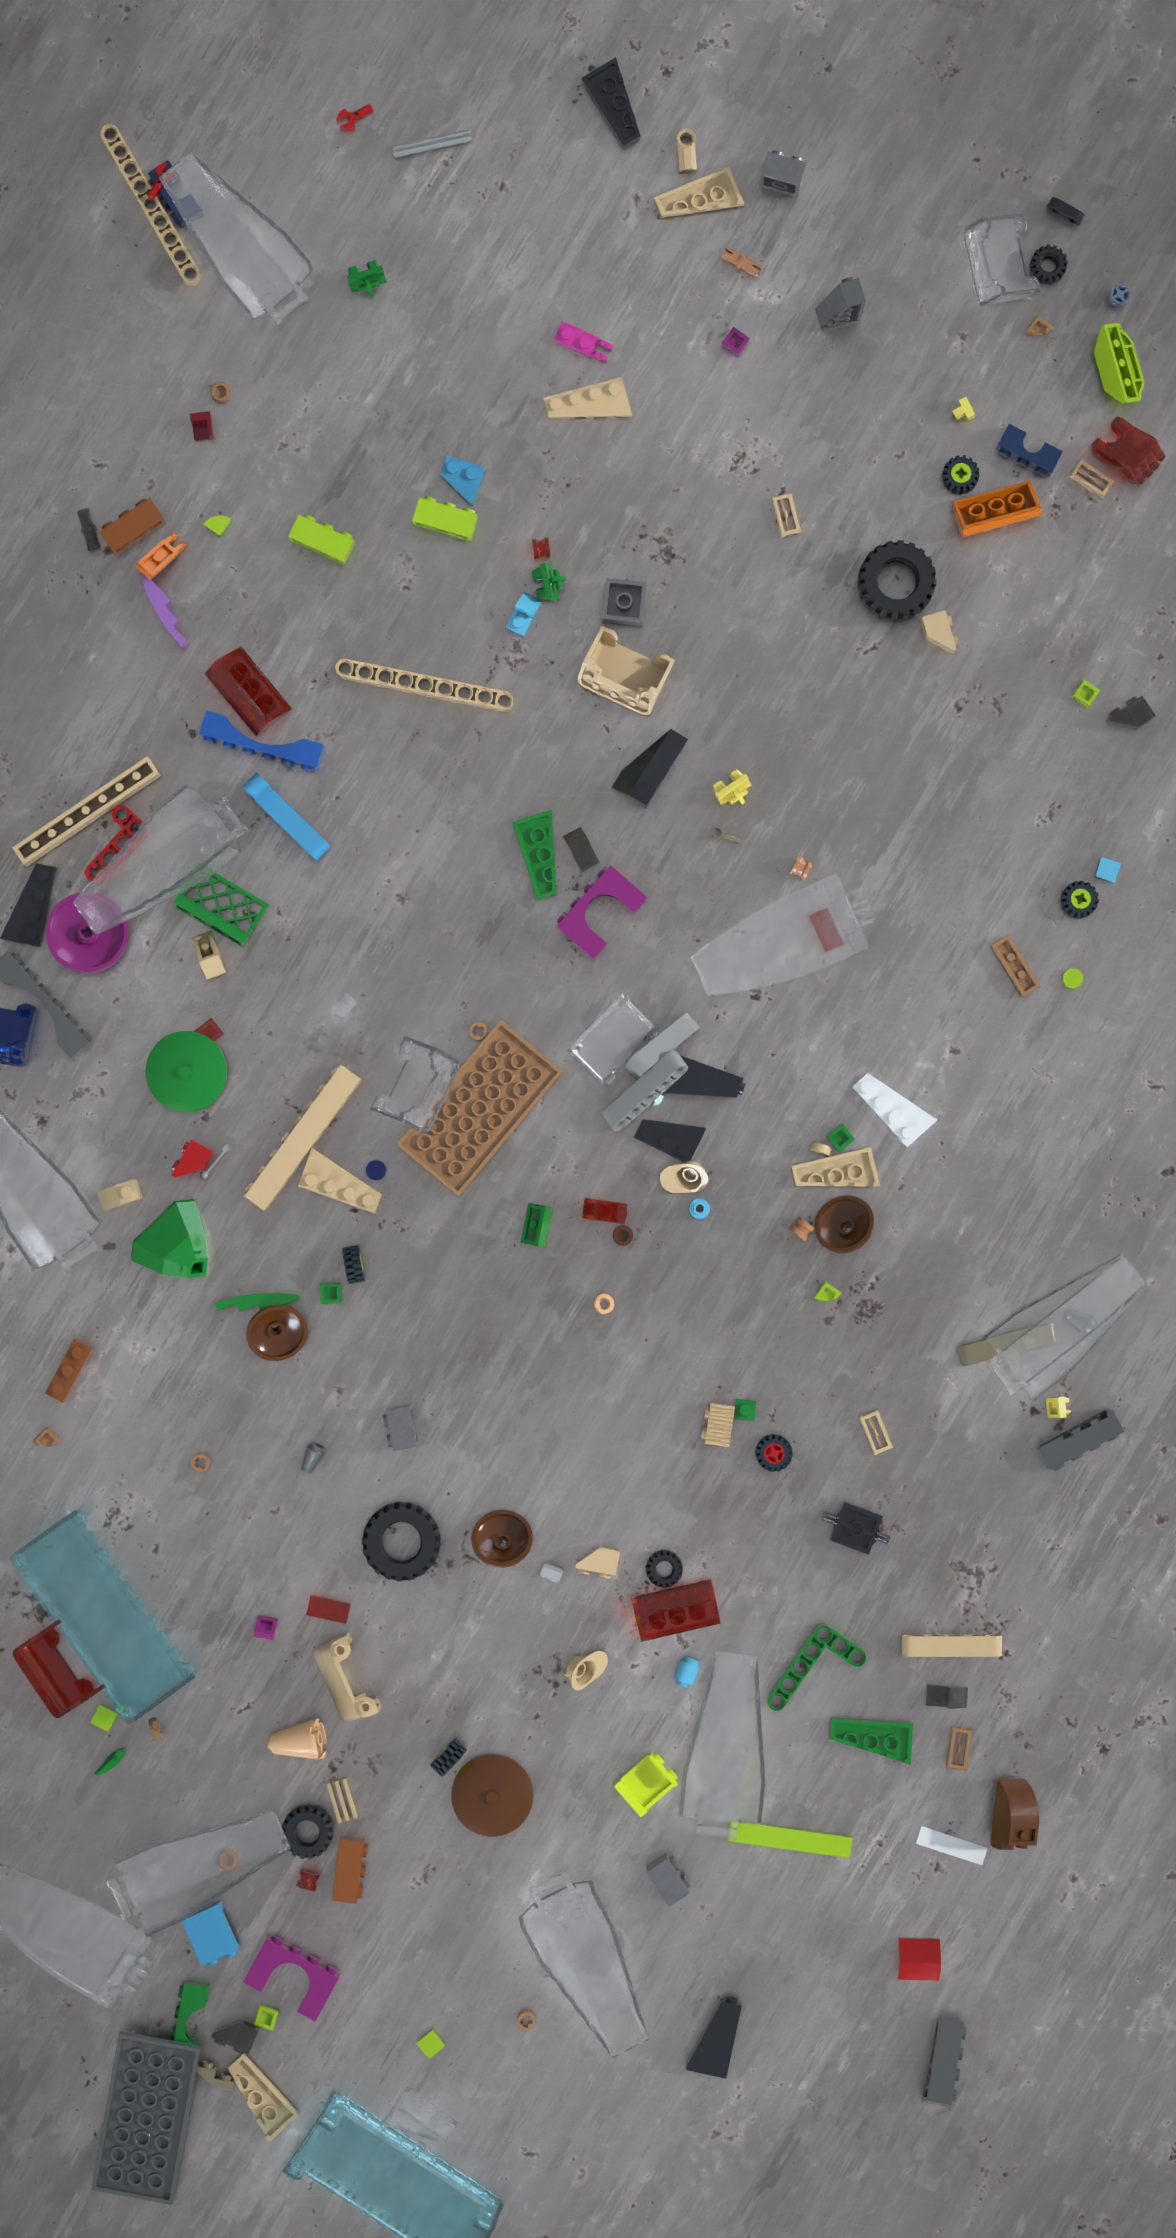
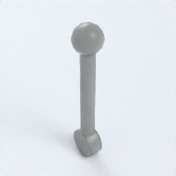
M224 1145L215 1160L205 1171L200 1173L201 1179H206L208 1173L221 1157L230 1151L229 1145Z

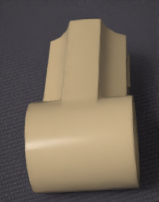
M683 129L678 133L676 139L679 172L697 171L695 134L690 129ZM688 136L691 139V143L683 144L680 138Z

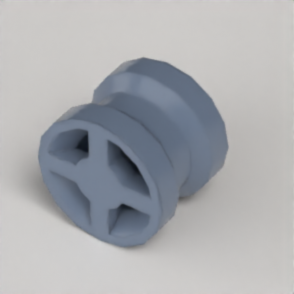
M1123 284L1115 285L1108 295L1109 303L1116 308L1123 307L1130 298V290Z

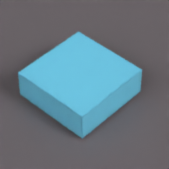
M1101 857L1095 877L1115 883L1121 863Z

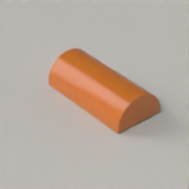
M1030 480L952 501L955 521L962 538L1042 516V508Z

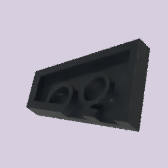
M643 1119L634 1138L685 1162L692 1159L706 1128Z

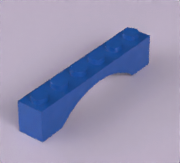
M207 710L199 732L204 737V741L215 743V740L223 742L222 746L234 749L237 746L243 748L242 752L254 755V752L261 753L262 758L268 760L278 758L281 759V763L293 766V763L299 764L301 769L310 772L313 769L318 770L325 748L323 744L307 739L285 745L259 743L240 733L226 716Z

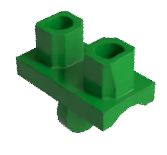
M373 260L367 263L368 270L361 272L359 266L349 267L347 279L351 292L368 290L369 295L373 294L372 288L378 287L379 283L386 282L382 265L379 266L378 262Z
M541 563L540 567L532 570L534 581L543 580L544 587L536 589L537 599L557 601L559 600L558 590L563 589L562 582L567 580L566 575L560 576L559 569L553 570L552 564Z

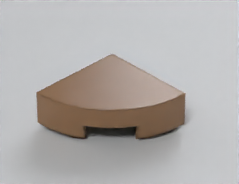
M1037 315L1025 332L1031 336H1043L1051 332L1054 327Z
M48 1426L33 1440L35 1444L44 1447L54 1446L62 1441Z
M151 1718L148 1720L153 1740L155 1741L163 1736V1732L157 1718Z

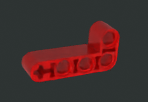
M124 805L115 806L111 814L114 821L122 829L85 869V876L92 883H101L147 832L146 825ZM120 810L127 812V816L123 820L117 819V813ZM137 823L141 824L142 830L138 834L132 833V826ZM127 839V847L120 849L118 847L119 840ZM113 854V862L106 864L104 862L105 855ZM100 862L104 867H106V870L100 868L101 866H99L98 863ZM100 868L98 871L99 877H92L91 871L93 869L97 871Z

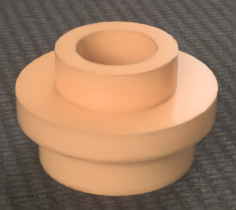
M599 1294L594 1300V1307L597 1312L607 1314L612 1311L614 1300L608 1294ZM601 1300H607L608 1306L605 1308L601 1307Z

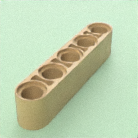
M902 1635V1656L1000 1657L1002 1656V1635Z

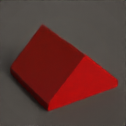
M899 1938L898 1980L939 1981L941 1970L940 1939Z

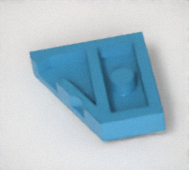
M446 455L440 476L473 506L485 467Z

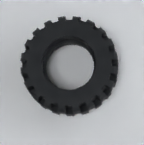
M898 540L894 543L888 541L882 546L878 545L872 552L870 551L862 563L857 583L860 590V598L866 603V608L868 610L871 609L877 617L880 615L885 617L884 620L888 621L891 619L902 621L905 618L910 619L917 613H921L930 602L937 582L935 578L936 570L932 566L930 556L927 557L924 554L925 551L922 548H916L914 543L906 544L903 540ZM902 563L914 572L916 586L908 597L893 599L886 596L880 590L878 575L887 564Z
M394 1502L377 1510L368 1520L362 1537L363 1554L369 1566L378 1575L381 1574L388 1580L393 1579L400 1582L404 1580L410 1581L425 1574L434 1564L441 1546V1536L438 1525L432 1518L433 1516L426 1512L423 1507L410 1502ZM398 1522H405L414 1526L421 1538V1545L417 1554L405 1561L392 1559L386 1554L382 1545L385 1530L390 1525Z

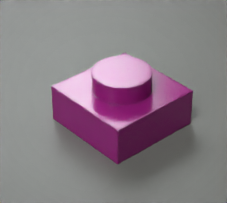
M733 327L721 345L739 356L750 338Z
M257 1616L253 1637L274 1640L278 1619Z

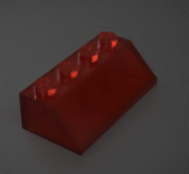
M242 647L217 659L205 672L208 679L255 736L269 729L292 710V707Z
M711 1579L631 1598L641 1642L721 1624Z

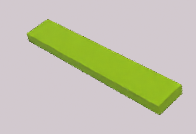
M730 1820L728 1841L844 1858H850L853 1837L736 1820Z

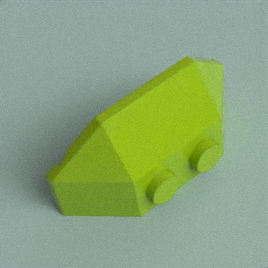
M1119 323L1102 325L1095 345L1094 356L1104 390L1123 404L1141 401L1145 381L1134 343L1126 332L1121 329Z

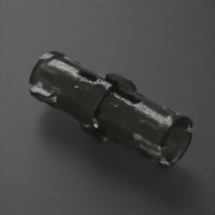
M90 509L78 510L77 514L82 527L80 531L81 534H84L88 551L101 548L96 535L97 528L96 525H93Z

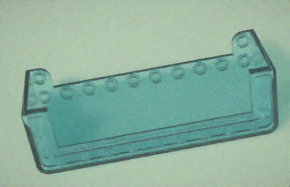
M74 1510L16 1551L10 1557V1561L119 1715L129 1725L195 1678L193 1674L195 1670L189 1662L185 1664L183 1661H179L180 1655L174 1647L170 1648L167 1644V1636L163 1631L159 1632L157 1630L154 1618L150 1614L147 1615L142 1609L144 1608L142 1601L132 1595L130 1584L126 1580L122 1581L119 1576L121 1573L117 1566L110 1564L107 1560L109 1557L103 1547L99 1548L95 1543L97 1541L95 1535L85 1529L87 1527L85 1524L87 1519L81 1511L78 1513L77 1510Z
M336 2091L331 2092L282 2170L291 2180H300L306 2174L309 2179L318 2182L327 2191L341 2197L345 2203L353 2205L362 2214L371 2217L380 2226L388 2228L399 2238H489L494 2232L504 2206L498 2196Z

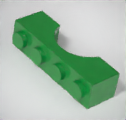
M186 1980L184 1986L180 1985L178 1998H181L180 2006H176L174 2018H178L177 2026H173L171 2038L174 2041L198 2045L188 2034L187 2020L193 2012L206 2007L210 1984Z

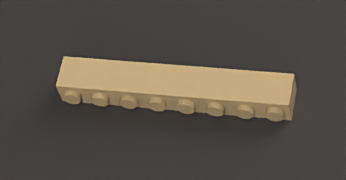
M148 756L19 842L12 847L21 862L26 867L112 810L115 806L121 804L161 777V774Z
M340 1065L339 1068L337 1066L333 1068L329 1074L331 1077L327 1084L323 1083L317 1090V1093H319L315 1101L311 1099L305 1107L307 1111L304 1116L299 1115L293 1123V1126H295L291 1133L287 1132L280 1141L283 1143L279 1150L275 1148L268 1157L270 1159L268 1165H262L256 1174L259 1176L254 1183L251 1181L245 1188L246 1194L244 1197L263 1211L267 1210L362 1081V1079L344 1066Z

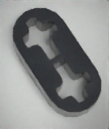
M1052 197L1047 205V209L1074 225L1079 226L1085 217L1083 212L1055 197Z

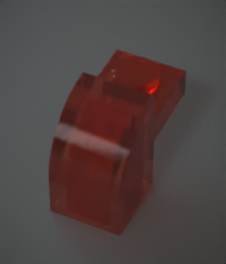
M585 1198L582 1218L625 1224L627 1204Z

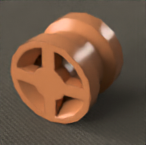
M799 855L790 874H797L801 879L805 880L813 862L805 861Z
M798 1217L795 1226H791L789 1230L803 1241H806L808 1239L807 1235L813 1232L815 1228L801 1217Z

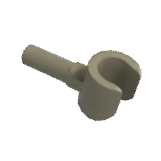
M720 826L714 827L717 830H721L720 836L712 834L716 840L724 838L736 843L740 842V838L725 833Z

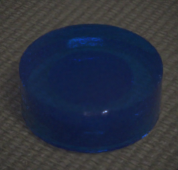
M373 1160L368 1163L366 1174L370 1179L377 1181L386 1175L387 1170L383 1162Z

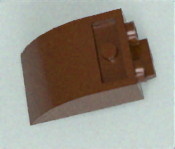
M998 1779L990 1840L991 1846L998 1850H1014V1846L1028 1849V1846L1037 1845L1040 1821L1039 1808L1032 1787L1025 1779Z

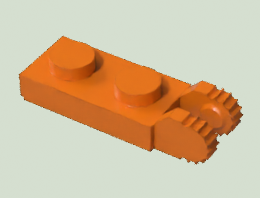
M174 532L139 560L135 567L151 580L184 550L187 543L183 541L173 548L171 543L178 537Z

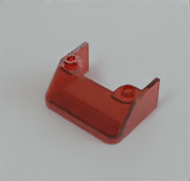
M60 1619L13 1650V1657L48 1711L55 1718L62 1717L105 1688L104 1684L94 1689L93 1684L89 1680L84 1678L77 1680L55 1647L59 1644L60 1636L54 1627L62 1622Z

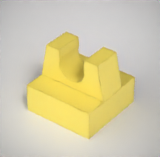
M968 398L960 399L961 406L953 410L957 420L964 416H967L969 421L976 418Z
M1046 1398L1048 1418H1064L1070 1415L1071 1411L1066 1410L1065 1403L1069 1402V1398Z

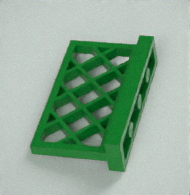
M200 863L179 896L177 895L173 902L174 907L243 948L269 906L268 903ZM200 870L208 874V882L198 884L196 876ZM222 882L225 884L227 892L215 894L213 884ZM211 885L213 895L201 897L199 887ZM197 888L199 898L190 900L184 896L187 890ZM238 892L242 894L244 902L233 904L230 894ZM228 895L230 905L219 908L216 897ZM214 898L216 909H205L202 901ZM257 903L262 908L259 913L250 915L248 904ZM245 905L248 915L236 918L234 908ZM232 909L234 919H222L220 911ZM249 919L250 928L248 931L244 932L239 929L237 921Z

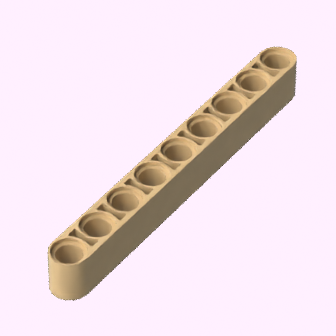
M112 124L104 125L100 134L105 146L183 282L188 286H196L201 278L196 264L158 198L150 199L147 196L151 186L119 130ZM108 133H116L113 139H106ZM118 150L126 151L122 157L116 156ZM134 167L136 170L133 174H127V168ZM144 184L146 187L143 191H136L138 185ZM148 202L156 203L153 209H147L146 204ZM157 220H166L163 226H156ZM173 236L176 238L174 243H166L168 237ZM178 254L186 255L185 259L181 262L175 260ZM189 271L196 273L192 279H187L186 274Z
M341 659L335 666L337 675L341 679L500 712L510 711L513 707L512 695L502 690L350 659ZM344 664L350 666V671L347 674L340 672V667ZM364 668L370 670V675L367 678L359 676L360 671ZM382 673L390 674V679L387 682L379 680ZM402 677L410 679V683L407 686L399 684V680ZM422 681L430 683V687L427 690L419 688V684ZM448 685L450 691L447 694H441L439 692L440 686ZM468 689L470 695L467 698H461L459 696L460 690ZM487 693L490 695V699L487 702H481L479 695ZM502 697H507L510 703L507 706H501L498 701Z

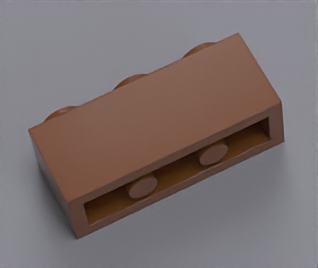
M145 498L141 499L131 511H123L118 516L119 519L114 522L109 521L101 527L102 530L99 532L115 555L165 522L150 498L147 500Z
M73 1339L45 1394L62 1403L66 1402L95 1348L79 1339Z
M340 1836L332 1901L357 1904L358 1898L362 1899L363 1886L359 1885L360 1878L365 1876L366 1866L362 1865V1859L367 1857L368 1845H364L365 1839Z

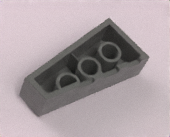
M848 277L841 280L842 283H839L815 308L822 332L861 320L866 300L859 278L853 279V277Z
M1107 1408L1036 1448L1047 1469L1057 1471L1065 1466V1462L1081 1458L1083 1456L1082 1453L1088 1450L1090 1452L1101 1447L1100 1444L1119 1437V1434L1125 1431L1114 1411Z
M941 2017L937 2018L932 2047L935 2049L934 2052H931L929 2060L931 2072L926 2076L925 2082L928 2093L923 2095L922 2102L945 2107L955 2102L957 2090L954 2089V2085L960 2076V2069L957 2068L958 2060H962L963 2048H960L961 2039H965L967 2029L963 2027L964 2022Z

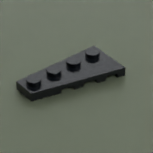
M36 863L0 939L41 947L57 871L56 867Z

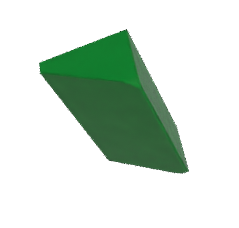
M528 1203L521 1243L540 1247L546 1246L553 1211L552 1207Z

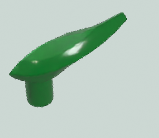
M125 1748L111 1753L94 1774L98 1776L114 1768L124 1757Z

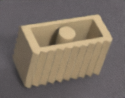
M711 1402L710 1407L706 1406L704 1418L708 1419L707 1427L702 1428L701 1439H705V1444L729 1447L735 1406Z

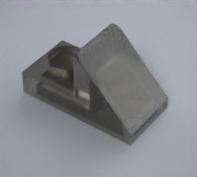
M581 827L563 836L581 872L600 863Z
M927 1684L925 1705L947 1707L948 1709L967 1708L968 1687Z

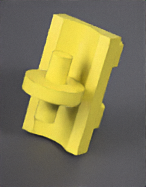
M736 769L729 775L732 783L728 786L723 781H718L713 785L716 792L715 795L721 806L727 802L734 804L737 801L743 805L745 803L743 797L748 794L746 789L752 786L748 776Z

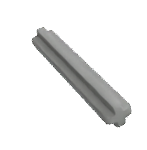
M467 129L392 146L394 157H401L471 141V133Z

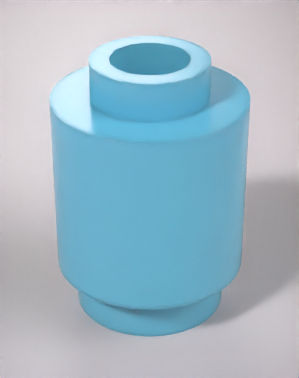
M698 1198L690 1203L689 1212L694 1218L702 1219L709 1214L710 1206L706 1200ZM697 1205L703 1206L704 1210L701 1213L696 1211Z
M684 1656L674 1676V1679L677 1680L676 1684L688 1688V1685L693 1686L700 1668L698 1667L700 1662Z

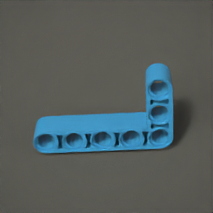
M257 772L242 786L246 793L316 861L331 847Z

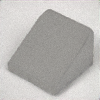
M544 1562L540 1576L558 1583L564 1569Z

